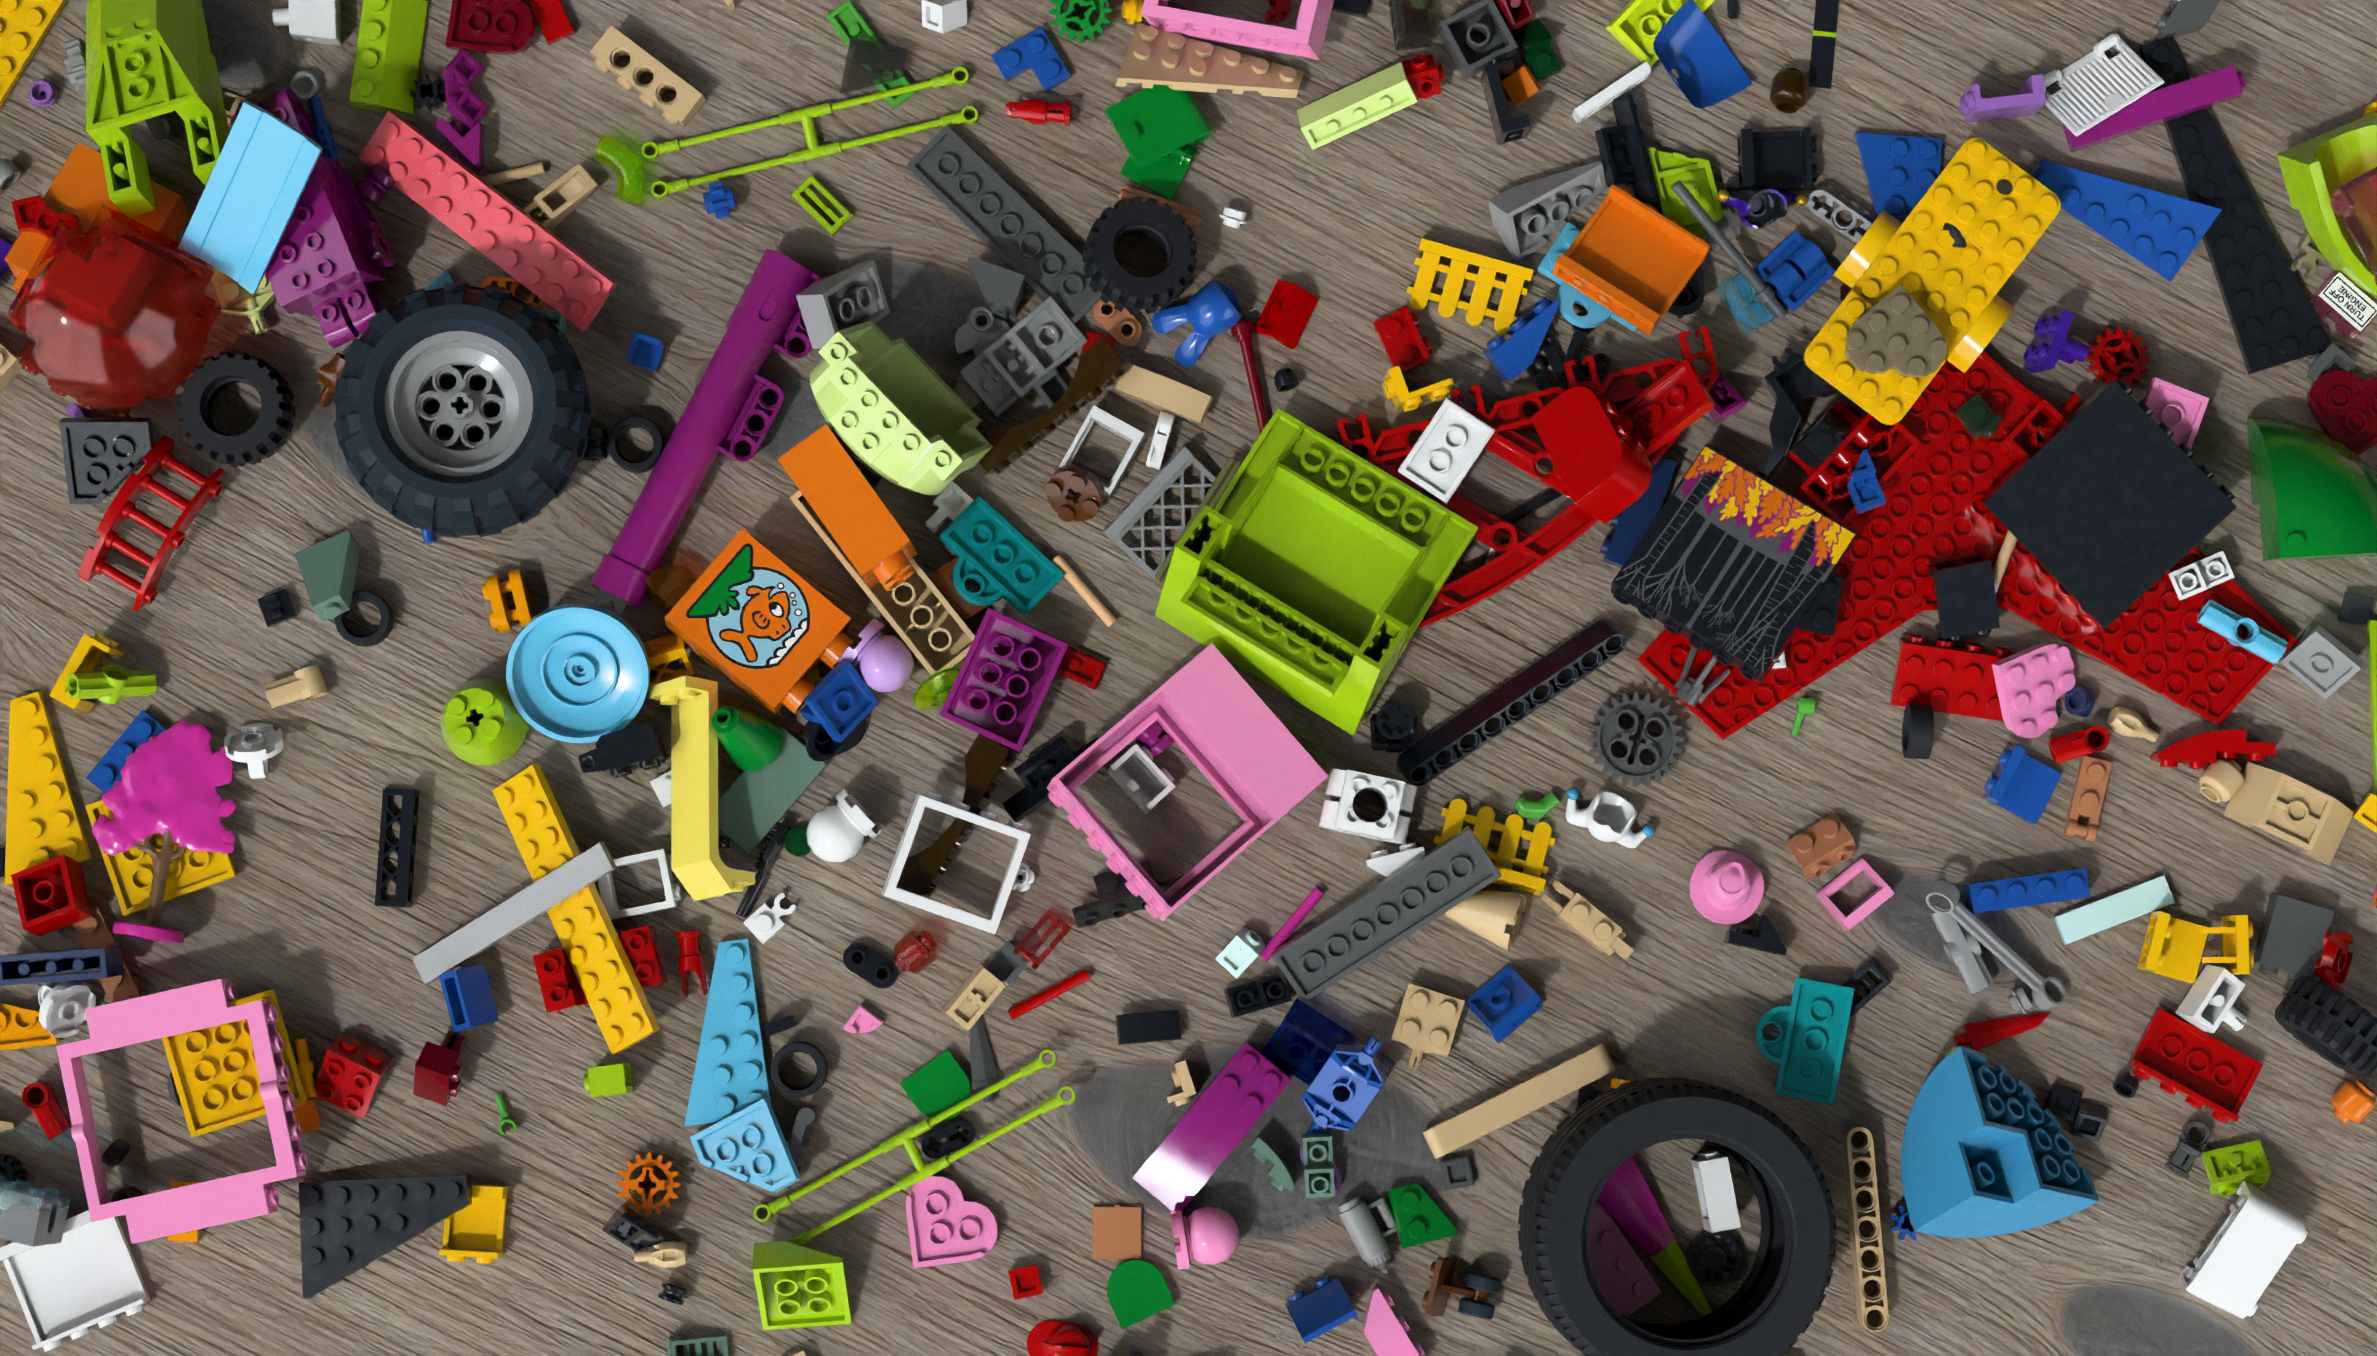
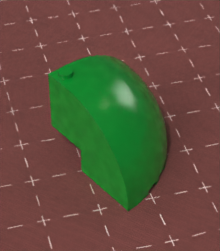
M2247 418L2252 505H2260L2263 561L2377 556V476L2372 469L2341 442L2314 428L2287 420Z

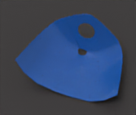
M1687 0L1655 37L1653 43L1654 52L1674 83L1696 108H1706L1717 104L1753 85L1722 38L1692 0ZM1672 69H1676L1678 71V78L1674 75Z

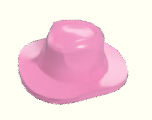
M1730 850L1714 851L1704 856L1694 868L1689 883L1690 897L1694 907L1705 918L1724 925L1737 924L1749 918L1757 910L1764 893L1763 876L1759 868L1746 856Z

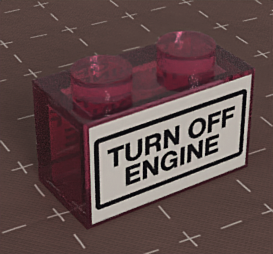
M2340 270L2331 274L2309 299L2313 304L2315 312L2324 318L2328 317L2336 324V330L2346 337L2354 338L2360 335L2377 316V302Z

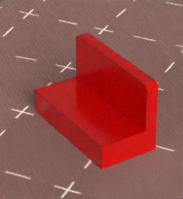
M1278 279L1254 328L1255 333L1276 340L1286 348L1294 350L1318 299L1299 285Z

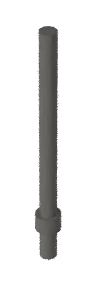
M1680 180L1676 181L1671 186L1672 190L1756 291L1755 296L1762 304L1766 303L1778 319H1782L1788 312L1775 297L1776 292L1769 284H1765L1685 185Z

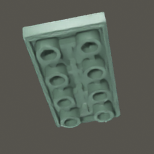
M783 727L780 729V733L783 736L782 749L776 761L771 765L768 763L761 767L762 770L758 772L743 771L718 800V828L749 854L755 850L773 829L775 823L780 821L827 766L823 761H814L810 758L806 747Z

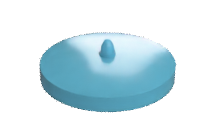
M568 603L554 606L539 613L520 630L508 655L506 681L509 695L517 711L537 731L563 742L591 743L598 741L601 735L624 729L635 718L643 705L649 687L650 665L643 642L624 619L603 607L585 603Z

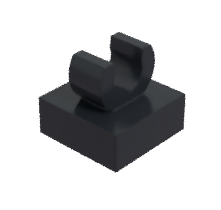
M286 589L257 599L267 627H272L297 617Z

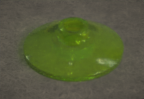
M945 669L927 678L917 688L913 696L915 706L923 711L943 707L960 669Z

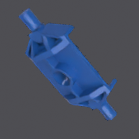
M1373 1034L1365 1047L1337 1044L1335 1050L1302 1097L1304 1104L1314 1118L1313 1124L1306 1134H1312L1315 1129L1314 1134L1321 1133L1323 1128L1326 1129L1327 1127L1351 1131L1388 1077L1375 1056L1376 1051L1383 1043L1381 1037L1373 1045L1378 1035ZM1345 1086L1349 1090L1350 1096H1339L1335 1091V1087Z

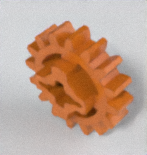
M648 1152L646 1159H643L641 1154L635 1155L636 1163L627 1160L625 1163L629 1169L619 1170L618 1172L624 1177L622 1181L616 1182V1185L623 1187L624 1190L618 1194V1197H626L628 1200L624 1205L627 1207L634 1205L636 1213L644 1209L645 1216L649 1217L651 1216L652 1209H654L660 1215L663 1213V1205L668 1209L673 1206L669 1200L670 1198L678 1199L680 1196L674 1192L675 1188L682 1186V1183L676 1182L674 1179L680 1172L671 1171L670 1168L674 1164L673 1161L666 1164L663 1163V1154H660L657 1159H654L653 1152ZM643 1165L642 1174L638 1178H631L633 1172ZM656 1166L665 1172L667 1179L661 1178L656 1172ZM648 1175L652 1182H656V1187L651 1188L650 1193L647 1187L642 1186V1181L647 1180ZM631 1190H636L642 1196L641 1202L633 1196ZM661 1190H667L663 1199L654 1204L656 1194Z

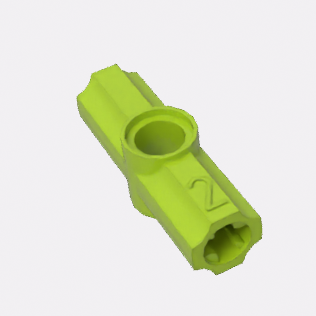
M106 665L103 667L102 672L68 675L65 683L67 695L71 700L98 698L100 701L108 704L119 703L121 697L155 694L158 686L156 674L152 669L126 671L116 665Z

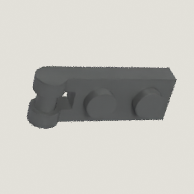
M805 1107L799 1110L788 1144L799 1175L802 1167L797 1166L800 1154L806 1155L810 1138L805 1137L809 1124L814 1123L817 1119V1112L812 1107Z

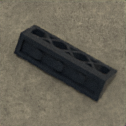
M383 788L375 906L411 908L420 796V791ZM390 795L402 796L401 812L397 816L389 808ZM390 814L393 817V819L388 823V818ZM397 822L400 825L399 841L394 845L387 837V832ZM388 843L391 848L386 852V846ZM395 851L398 855L397 871L392 874L386 868L385 860ZM384 873H386L389 876V878H387L385 881ZM393 881L396 884L395 901L383 900V888Z

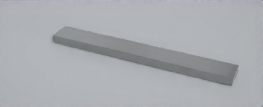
M604 842L594 845L412 958L424 984H431L440 978L439 975L452 971L617 869Z

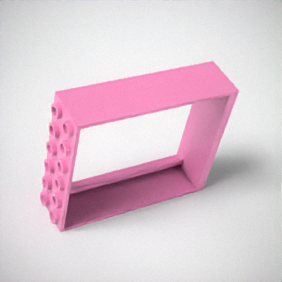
M1144 0L1141 14L1151 26L1175 34L1320 60L1334 0H1302L1295 30L1167 7L1169 0Z

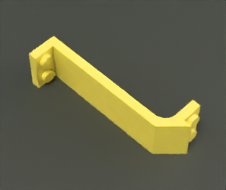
M685 675L649 686V699L659 700L661 705L671 706V869L694 901L721 897L730 892H741L743 887L755 884V872L727 867L722 862L718 849V736L712 726L713 715L718 710V682Z

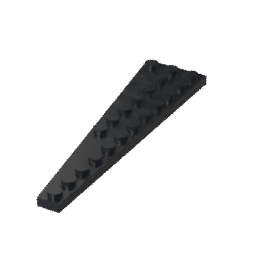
M2169 37L2139 47L2142 59L2164 80V83L2153 89V91L2191 79ZM2207 108L2163 122L2189 200L2222 209L2202 238L2248 375L2308 357L2317 352H2324L2331 344V341L2296 275L2291 270L2288 260Z

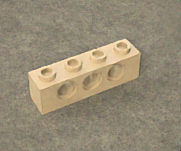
M612 25L590 51L593 59H595L593 65L605 74L610 71L618 78L615 81L627 91L633 88L641 94L638 97L639 100L652 109L656 106L662 110L661 116L673 126L679 123L685 128L706 101L703 94ZM629 56L630 63L626 67L616 66L619 57ZM651 73L653 74L651 83L647 85L639 83V78L642 74ZM668 90L676 92V97L673 101H662L664 92Z

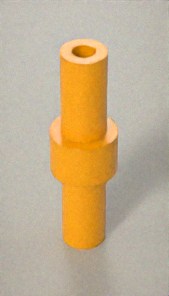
M306 1038L295 1040L299 1063L297 1068L302 1079L306 1098L316 1097L317 1093L313 1073H316L314 1061H310Z

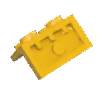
M2151 912L2137 969L2191 984L2195 983L2208 935L2201 934V928H2206V926L2173 918L2171 914L2165 912Z

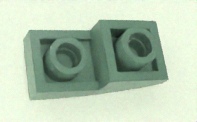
M1332 1133L1302 1134L1305 1198L1335 1197Z
M1257 1136L1250 1145L1255 1149L1252 1155L1265 1165L1269 1161L1273 1163L1267 1172L1271 1176L1268 1182L1281 1192L1285 1188L1292 1192L1295 1187L1286 1167L1276 1153Z

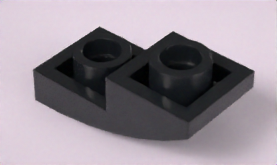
M1283 973L1224 990L1232 1018L1292 1001Z
M1179 1010L1116 1016L1118 1045L1146 1044L1149 1042L1177 1041L1181 1039Z

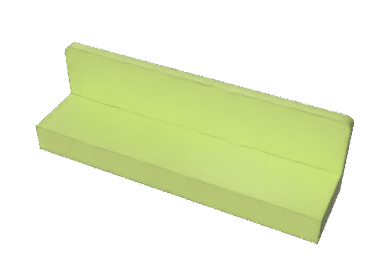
M1400 62L1298 109L1297 115L1300 128L1310 147L1314 150L1418 101L1406 77L1404 67Z

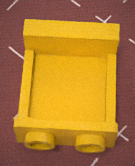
M95 633L94 636L84 634L49 696L74 710L90 714L95 703L88 699L71 700L67 695L66 679L68 675H73L74 673L94 672L105 652L122 657L124 652L117 649L119 643L98 633Z
M471 1184L472 1204L444 1220L443 1244L439 1250V1255L447 1256V1261L465 1262V1257H477L476 1263L494 1264V1259L503 1257L508 1186Z

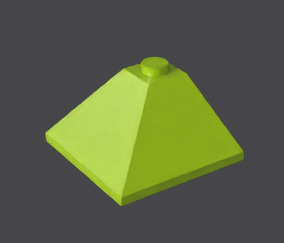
M786 1241L754 1243L753 1274L763 1331L852 1324L843 1258Z

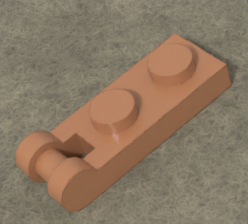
M2088 756L2081 757L2064 827V835L2071 837L2079 835L2083 836L2084 840L2094 842L2112 762ZM2079 815L2088 818L2086 825L2078 823Z

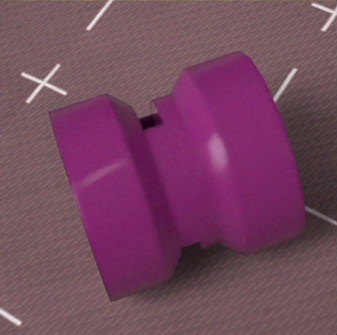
M372 165L367 171L368 176L364 180H360L355 188L373 203L379 205L383 200V194L386 190L392 189L395 181ZM373 183L376 187H378V189L374 188L370 184Z
M1157 720L1136 737L1140 744H1144L1148 748L1154 759L1175 742L1169 734L1164 733L1162 726Z

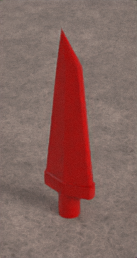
M2051 1012L1965 1023L1966 1033L1954 1035V1044L1956 1047L1970 1044L1972 1050L1979 1051L1982 1048L2039 1027Z

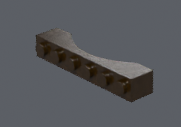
M1102 337L1080 355L1078 368L1070 386L1049 410L1037 418L1020 425L989 427L981 433L993 446L979 461L987 473L993 474L996 472L998 475L1005 471L1011 465L1010 459L1017 454L1020 457L1025 455L1034 447L1032 444L1034 440L1040 436L1044 439L1057 429L1055 426L1057 422L1062 418H1065L1066 421L1080 411L1078 406L1086 399L1088 402L1093 401L1102 394L1103 391L1100 388L1109 381L1111 384L1116 383L1126 374L1123 370L1128 365L1108 339Z
M978 734L964 758L966 788L962 803L970 806L969 812L976 815L981 813V809L978 806L983 798L989 800L997 787V784L993 783L998 773L1000 772L1004 775L1012 762V759L1008 757L1011 753L1008 749L982 734ZM956 817L945 834L933 845L906 859L897 887L930 898L936 888L933 881L938 873L944 875L952 861L948 856L953 848L959 850L967 836L963 831L968 823L972 825L974 823Z

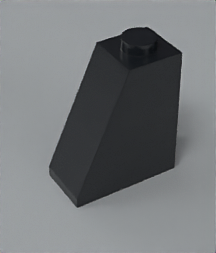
M1829 408L1790 451L1807 467L1813 470L1825 462L1838 448L1852 427L1832 408Z

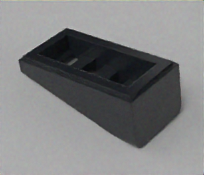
M1874 957L1841 985L1844 987L1853 985L1863 996L1859 1000L1854 994L1853 1003L1855 1005L1851 1009L1850 1017L1893 980L1892 976ZM1871 968L1882 981L1877 983L1867 971ZM1860 977L1872 987L1871 991H1868L1858 981Z

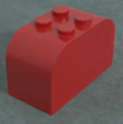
M1572 387L1561 393L1530 417L1574 503L1605 524L1646 492L1652 478V466L1644 451L1646 444L1639 435L1634 433L1632 428L1635 427V424L1629 415L1625 412L1622 413L1611 402H1607L1586 387Z

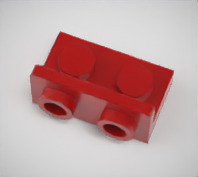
M1404 306L1399 311L1373 322V326L1392 367L1399 366L1403 374L1429 362V354L1432 353V348L1426 337L1421 338L1417 330L1420 323L1413 310L1409 312L1407 306Z

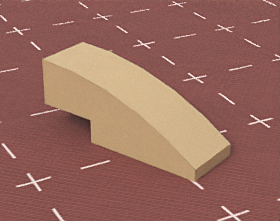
M577 164L536 195L534 201L525 207L523 211L551 231L575 210L598 185L580 164Z
M1126 362L1128 367L1123 370L1126 374L1117 382L1115 387L1119 393L1147 403L1153 408L1199 424L1203 423L1213 399L1212 396Z

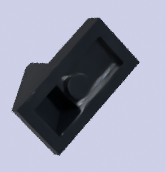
M1764 914L1759 917L1756 936H1752L1753 930L1735 927L1734 932L1726 931L1724 943L1780 956L1786 955L1787 949Z

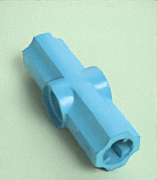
M2211 599L2207 601L2198 615L2197 623L2225 637L2232 645L2241 646L2273 665L2277 664L2286 650L2287 641L2261 628L2254 620L2243 618ZM2239 624L2247 629L2248 635L2245 640L2237 635Z

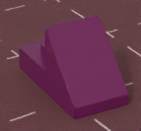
M442 117L434 126L480 172L484 168V126L478 122L462 137L465 133L464 130L454 120L448 123Z

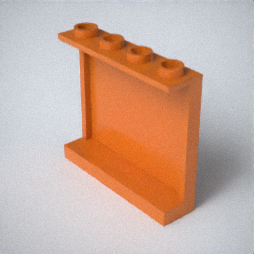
M1612 184L1607 197L1566 253H1561L1555 261L1552 274L1650 336L1706 259L1710 245L1700 235L1691 234L1683 229L1676 220L1667 219L1659 214L1652 205L1642 203L1634 198L1628 190L1618 188Z

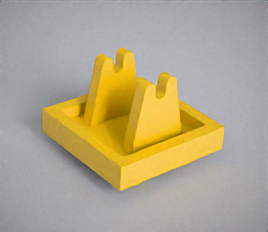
M2248 915L2221 916L2222 927L2201 928V934H2222V957H2202V963H2223V968L2233 975L2250 974V969L2254 965L2253 952L2249 951V939L2253 936V925L2251 921H2248Z

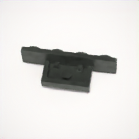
M1150 860L1139 862L1156 883ZM1113 871L1093 876L1100 900L1072 909L1077 927L1080 928L1093 926L1107 919L1120 918L1127 913L1137 910H1146L1145 905L1147 903L1140 895L1136 897L1128 890L1125 885L1127 880L1120 872L1115 874ZM1183 876L1156 884L1165 892Z

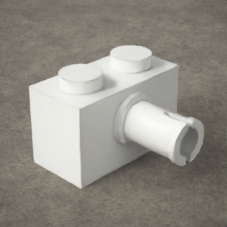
M2206 964L2175 1013L2191 1026L2201 1031L2215 1033L2222 1021L2227 1023L2234 1031H2239L2244 1027L2239 1020L2246 1023L2248 1018L2232 1005L2245 987V984L2225 968Z

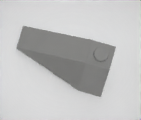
M1597 161L1518 185L1488 200L1492 223L1515 261L1522 259L1547 243L1545 239L1556 228L1561 230L1566 225L1565 220L1575 210H1582L1607 187L1603 164Z

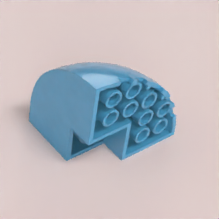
M1959 1046L1947 1055L1929 1075L1914 1101L1906 1124L1902 1144L1901 1177L1913 1230L1915 1232L1952 1238L1996 1236L2045 1225L2075 1214L2099 1202L2086 1167L2080 1168L2072 1153L2077 1149L2072 1142H2069L2065 1135L2058 1131L2062 1126L2048 1108L2043 1111L2033 1100L2036 1094L2021 1080L2015 1082L2004 1066L2000 1064L1995 1067L1987 1062L1986 1055L1963 1046Z

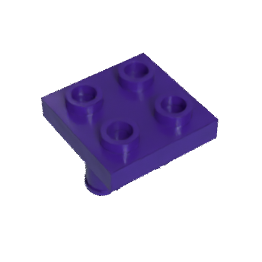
M2062 310L2043 315L2038 319L2033 333L2036 334L2034 340L2027 347L2023 356V360H2025L2023 370L2037 373L2054 369L2058 359L2068 364H2073L2075 360L2083 362L2086 359L2090 347L2067 337L2075 314Z

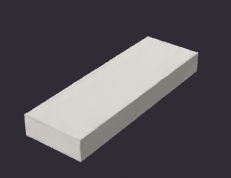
M1644 62L1575 108L1572 117L1576 123H1581L1610 104L1617 97L1646 80L1650 76L1652 69L1647 62Z

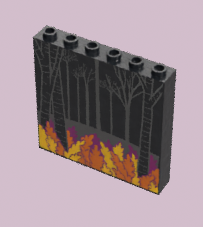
M1705 444L1612 581L1611 593L1620 603L1625 605L1631 604L1636 607L1645 618L1649 620L1656 619L1664 624V628L1674 635L1681 634L1686 637L1695 648L1699 650L1706 649L1711 652L1720 663L1726 666L1732 665L1739 669L1741 675L1748 680H1757L1762 683L1853 547L1857 533Z

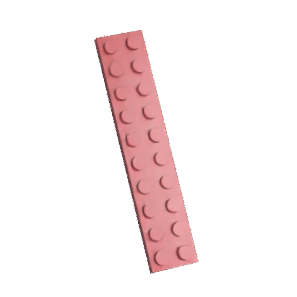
M392 110L386 113L359 156V159L369 167L374 165L395 181V187L582 331L588 329L617 285L615 280Z

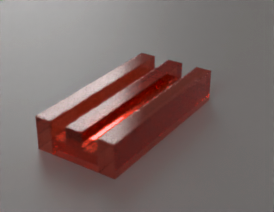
M1049 909L1013 952L1017 955L1019 953L1024 956L1022 959L1026 963L1029 960L1033 964L1031 967L1036 970L1067 935L1071 927ZM1048 920L1053 922L1033 947L1028 950L1025 946ZM1059 927L1062 931L1039 957L1034 955L1054 930Z

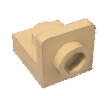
M1186 1060L1174 1063L1176 1069L1171 1071L1176 1088L1182 1086L1183 1092L1167 1097L1168 1103L1175 1101L1176 1107L1192 1102L1191 1096L1197 1094Z

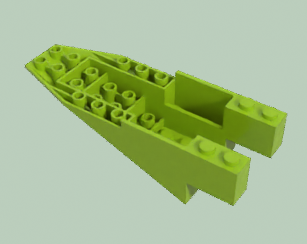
M201 0L87 1L86 132L100 146L109 199L127 218L156 210L146 154L132 139L130 124L176 111L185 123L193 172L205 186L230 133L216 58L211 53Z

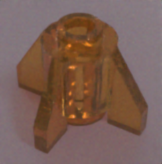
M673 564L651 570L645 578L650 587L646 597L653 598L659 605L665 607L666 612L669 613L694 584L691 579L693 575L683 565L677 566Z

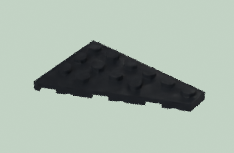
M471 1174L300 1182L299 1208L303 1299L315 1297L318 1293L330 1286H334L347 1276H351L368 1266L374 1260L390 1253L398 1246L424 1233L430 1227L471 1205Z

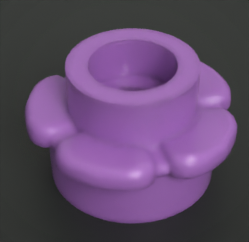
M41 79L30 86L28 93L31 98L30 101L34 106H44L47 108L54 104V98L57 96L58 91L55 85L50 84V81ZM41 92H46V95L41 96Z

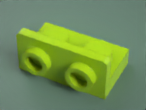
M2260 1139L2206 1151L2201 1156L2211 1183L2209 1187L2211 1195H2231L2237 1191L2243 1180L2256 1188H2261L2268 1182L2271 1174Z

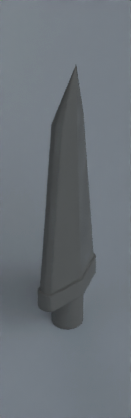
M980 1017L969 1030L972 1074L971 1086L972 1090L981 1088L982 1091L999 1082L1000 1077L998 1076L983 1021ZM994 1093L983 1098V1103L995 1101Z

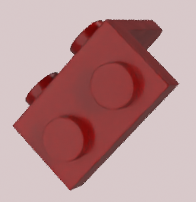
M341 1032L326 1051L314 1084L317 1093L316 1097L359 1118L365 1117L378 1083L390 1069L394 1057L359 1041L354 1036Z

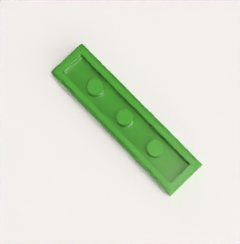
M847 0L826 15V18L880 92L911 85L851 0ZM911 91L901 95L889 96L885 99L894 110L917 93L916 91Z

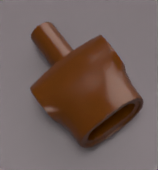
M338 352L316 374V378L325 386L316 403L324 408L327 407L334 396L336 379L341 377L345 365V360L343 359L345 355Z

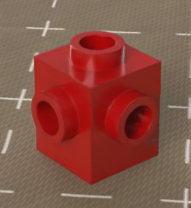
M1432 54L1426 56L1418 55L1410 60L1401 61L1406 77L1417 99H1427L1442 93L1440 82L1445 81L1441 64L1436 65Z

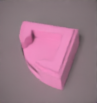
M860 1004L843 1029L851 1033L865 1034L879 1028L884 1021Z

